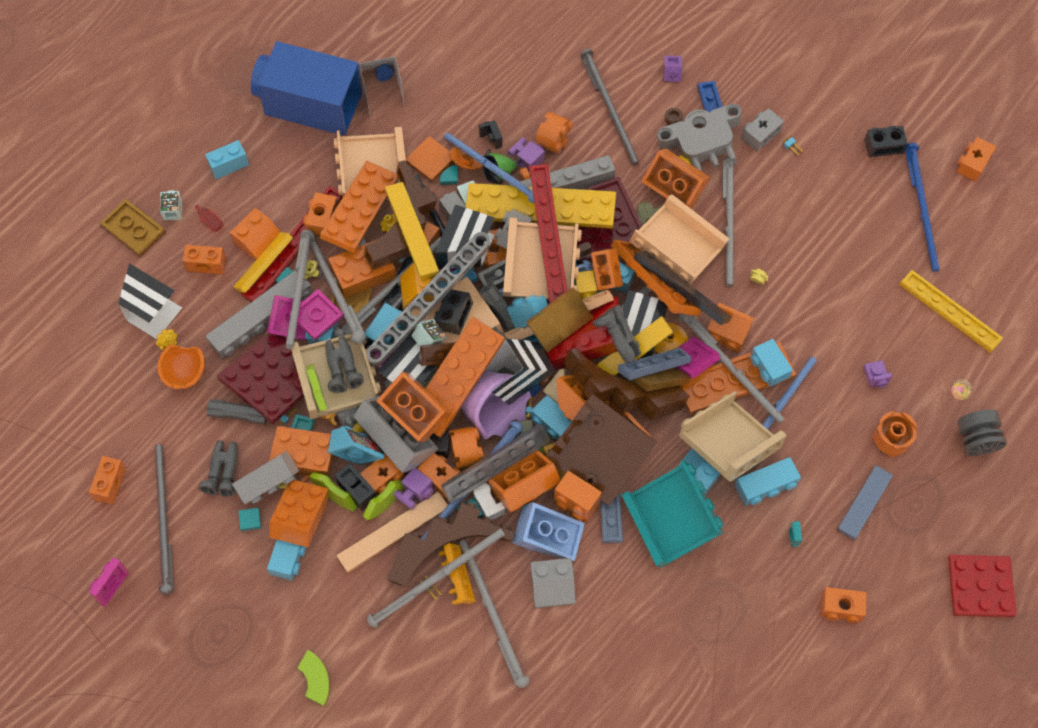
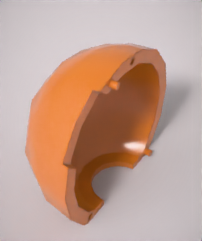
M168 345L158 360V374L161 381L174 389L184 390L195 386L203 378L206 370V358L199 347L191 346V348H185L177 345Z

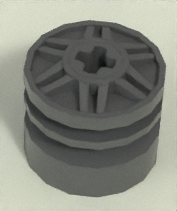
M996 410L972 412L957 421L960 434L965 437L962 440L963 445H965V453L969 456L990 454L1003 449L1007 445L1004 431L999 429L1001 427V420Z

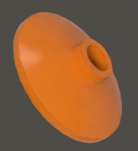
M456 147L450 150L449 156L451 160L459 165L460 168L476 170L483 167L482 164Z

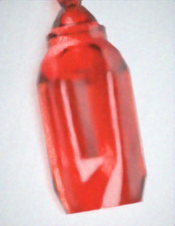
M199 205L195 206L198 209L200 219L212 231L217 232L224 226L222 220L211 210Z

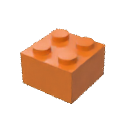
M567 471L555 488L553 502L559 510H566L572 514L571 516L574 519L587 524L600 505L602 492L575 474Z

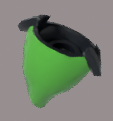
M490 149L483 156L509 175L518 166L514 160L502 154L491 153ZM483 166L487 180L491 183L502 185L501 180L503 179Z

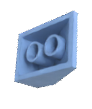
M532 502L522 506L512 543L532 551L562 559L571 558L572 561H575L585 523Z

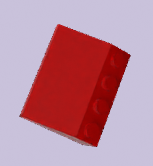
M617 296L613 297V301L589 310L593 319L549 352L544 350L555 370L566 367L563 362L570 349L577 348L588 360L618 352L611 335L607 331L608 328L604 326L598 328L592 323L595 319L604 315V312L619 305Z

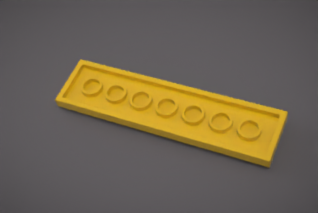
M469 183L465 208L495 217L493 221L503 222L506 211L510 212L513 208L533 217L531 223H537L534 203H530L528 200L529 196L514 186ZM552 188L557 225L575 226V223H578V226L613 228L616 192Z

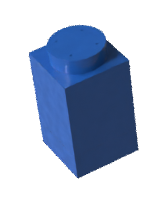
M276 41L270 56L261 54L255 63L251 77V93L253 96L261 98L264 113L267 116L337 134V131H340V135L346 136L363 94L359 63Z

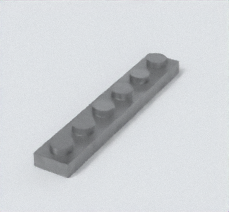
M539 423L441 484L448 501L451 504L549 443L550 439L544 426Z

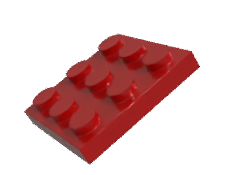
M951 554L948 556L953 616H1017L1010 556Z

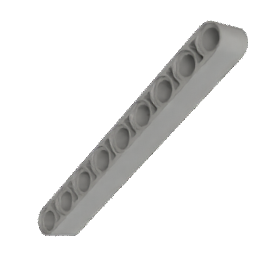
M477 232L368 348L367 357L372 365H381L410 335L415 326L423 321L488 251L490 239L485 232ZM482 239L486 244L478 246L476 241ZM470 253L473 255V258L465 260L463 255ZM452 267H458L460 269V272L458 274H452L450 272V269ZM439 281H445L447 283V286L445 288H439L437 286V283ZM426 295H432L434 297V300L432 302H426L424 301V297ZM413 309L421 311V314L416 317L410 313ZM400 323H406L408 328L400 331L397 326ZM387 337L395 339L392 345H386L384 340ZM374 351H379L381 357L379 359H372L371 354Z

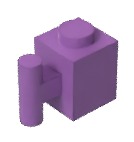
M522 137L507 152L511 157L518 153L517 164L521 168L526 167L529 172V166L540 165L544 161L545 151L542 146L536 145L533 141L524 146L527 140Z
M415 468L401 481L406 492L403 494L397 490L394 493V497L413 510L416 507V503L412 499L416 498L420 502L429 499L433 495L435 487L431 479Z

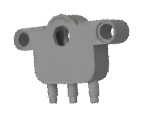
M729 104L712 110L710 113L706 110H694L686 116L684 122L680 121L659 129L657 133L658 146L661 149L668 150L678 147L681 155L690 159V163L700 171L702 169L699 162L710 159L713 166L717 167L719 165L717 156L727 153L731 161H734L736 157L732 149L733 134L731 128L740 124L741 108L737 104Z

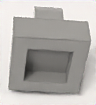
M357 407L336 413L342 426L354 428L353 425L358 422L353 417L358 410Z

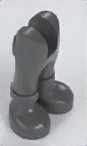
M616 305L604 312V315L598 317L592 323L598 328L603 326L608 328L607 331L611 335L618 353L625 363L628 364L641 354L640 344L633 336L627 319H624L622 308L620 305Z
M344 336L339 337L340 348L335 349L332 340L326 341V358L333 378L328 382L327 386L328 390L333 393H342L347 390L340 361L343 362L344 371L347 375V384L350 389H356L364 383L363 375L356 373L353 353L349 342Z
M217 440L210 460L209 480L199 483L198 489L201 492L215 496L219 492L224 497L235 495L236 490L232 482L238 459L237 442H230L228 452H224V441ZM224 465L222 482L220 483L218 489V481L220 480L221 468Z

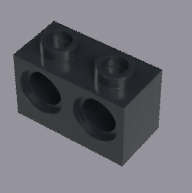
M903 126L872 128L867 131L864 139L869 158L904 154L908 145Z
M451 289L441 300V306L439 311L435 313L434 320L443 332L461 334L473 305L470 293Z
M351 463L334 475L336 483L343 491L351 495L361 511L367 508L371 499L377 497L375 490Z

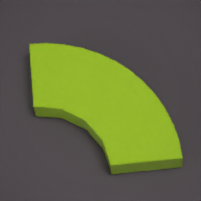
M314 364L307 365L306 372L319 411H324L327 409L323 389Z
M313 472L309 476L315 485L328 488V498L352 512L357 508L351 495L337 487L328 476Z
M402 479L390 481L380 495L371 499L363 517L371 520L389 508L397 499L394 497V493L397 490L402 492L404 489L401 482Z
M307 650L298 666V670L307 679L308 689L305 696L325 707L330 690L328 673L322 661L313 652Z

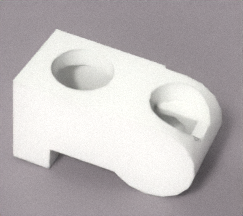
M487 483L473 490L474 499L483 512L484 517L494 520L505 514V507L502 502L495 503L491 496L490 486Z

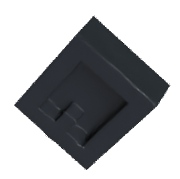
M496 120L486 121L478 126L480 137L488 135L489 141L494 144L495 149L502 147V135Z

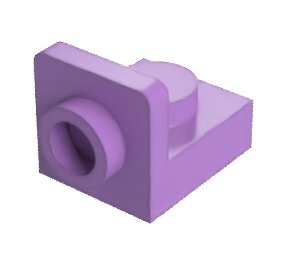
M664 56V81L681 82L682 56Z
M883 360L863 366L870 388L876 386L877 388L885 387L893 377L891 373H887Z

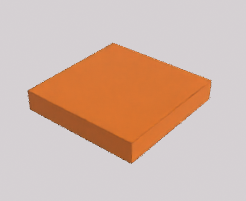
M430 136L405 158L408 165L430 182H433L453 163L449 156L450 151Z

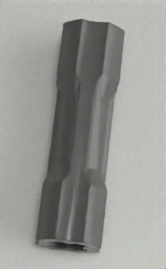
M494 283L484 286L479 293L502 321L507 332L515 329L507 311L508 304L502 298L500 291Z
M210 399L208 401L207 416L245 420L265 425L267 419L251 406L228 403L217 399Z

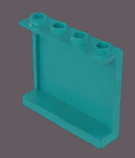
M684 460L681 461L682 465L632 493L627 491L622 494L629 512L658 567H664L724 534L722 529L724 524L719 516L716 517L713 511L715 506L711 499L706 498L704 494L706 489L703 483L697 480L695 467L692 463L689 464Z

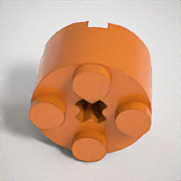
M549 111L544 116L547 120L544 123L541 122L536 135L538 143L536 145L539 144L542 148L559 153L561 148H566L568 144L567 135L568 132H571L574 123L570 119Z
M891 411L880 419L874 429L872 438L877 448L888 456L902 455L909 450L917 437V424L907 413Z
M473 426L449 430V436L452 440L453 458L457 469L470 467L483 459L482 447L477 446V443H479L477 427L473 428Z

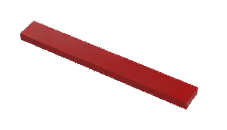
M548 164L529 166L550 304L568 290Z
M330 185L323 193L336 196L338 205L343 198L342 195L339 196L338 190ZM304 217L290 233L293 238L249 290L246 293H241L244 299L253 302L272 288L278 276L298 256L300 234L303 230H306L305 225H303Z

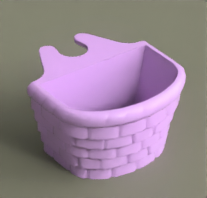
M485 371L461 407L467 420L474 428H478V433L483 439H488L492 435H498L503 438L509 431L508 427L511 421L517 420L521 422L526 420V403L531 397L529 391L510 405L492 393L494 389L511 378L512 374Z

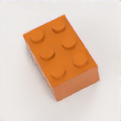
M662 149L657 152L641 182L666 199L671 194L692 209L711 177L668 149Z
M372 242L359 246L355 253L346 251L328 258L329 268L333 277L336 278L337 285L345 299L354 296L353 294L364 292L369 287L374 288L392 281L396 277L393 263L375 270L371 269L364 257L365 246Z
M403 371L377 399V402L418 442L425 443L451 414L413 376Z
M277 426L269 461L287 451L299 470L296 475L306 476L317 472L330 478L335 455L328 453L331 434Z
M536 450L487 482L494 497L499 502H502L503 506L510 512H513L529 501L538 498L539 495L547 490L553 489L561 480L554 463L540 451Z
M298 480L290 481L271 517L269 538L309 547L328 505V488Z

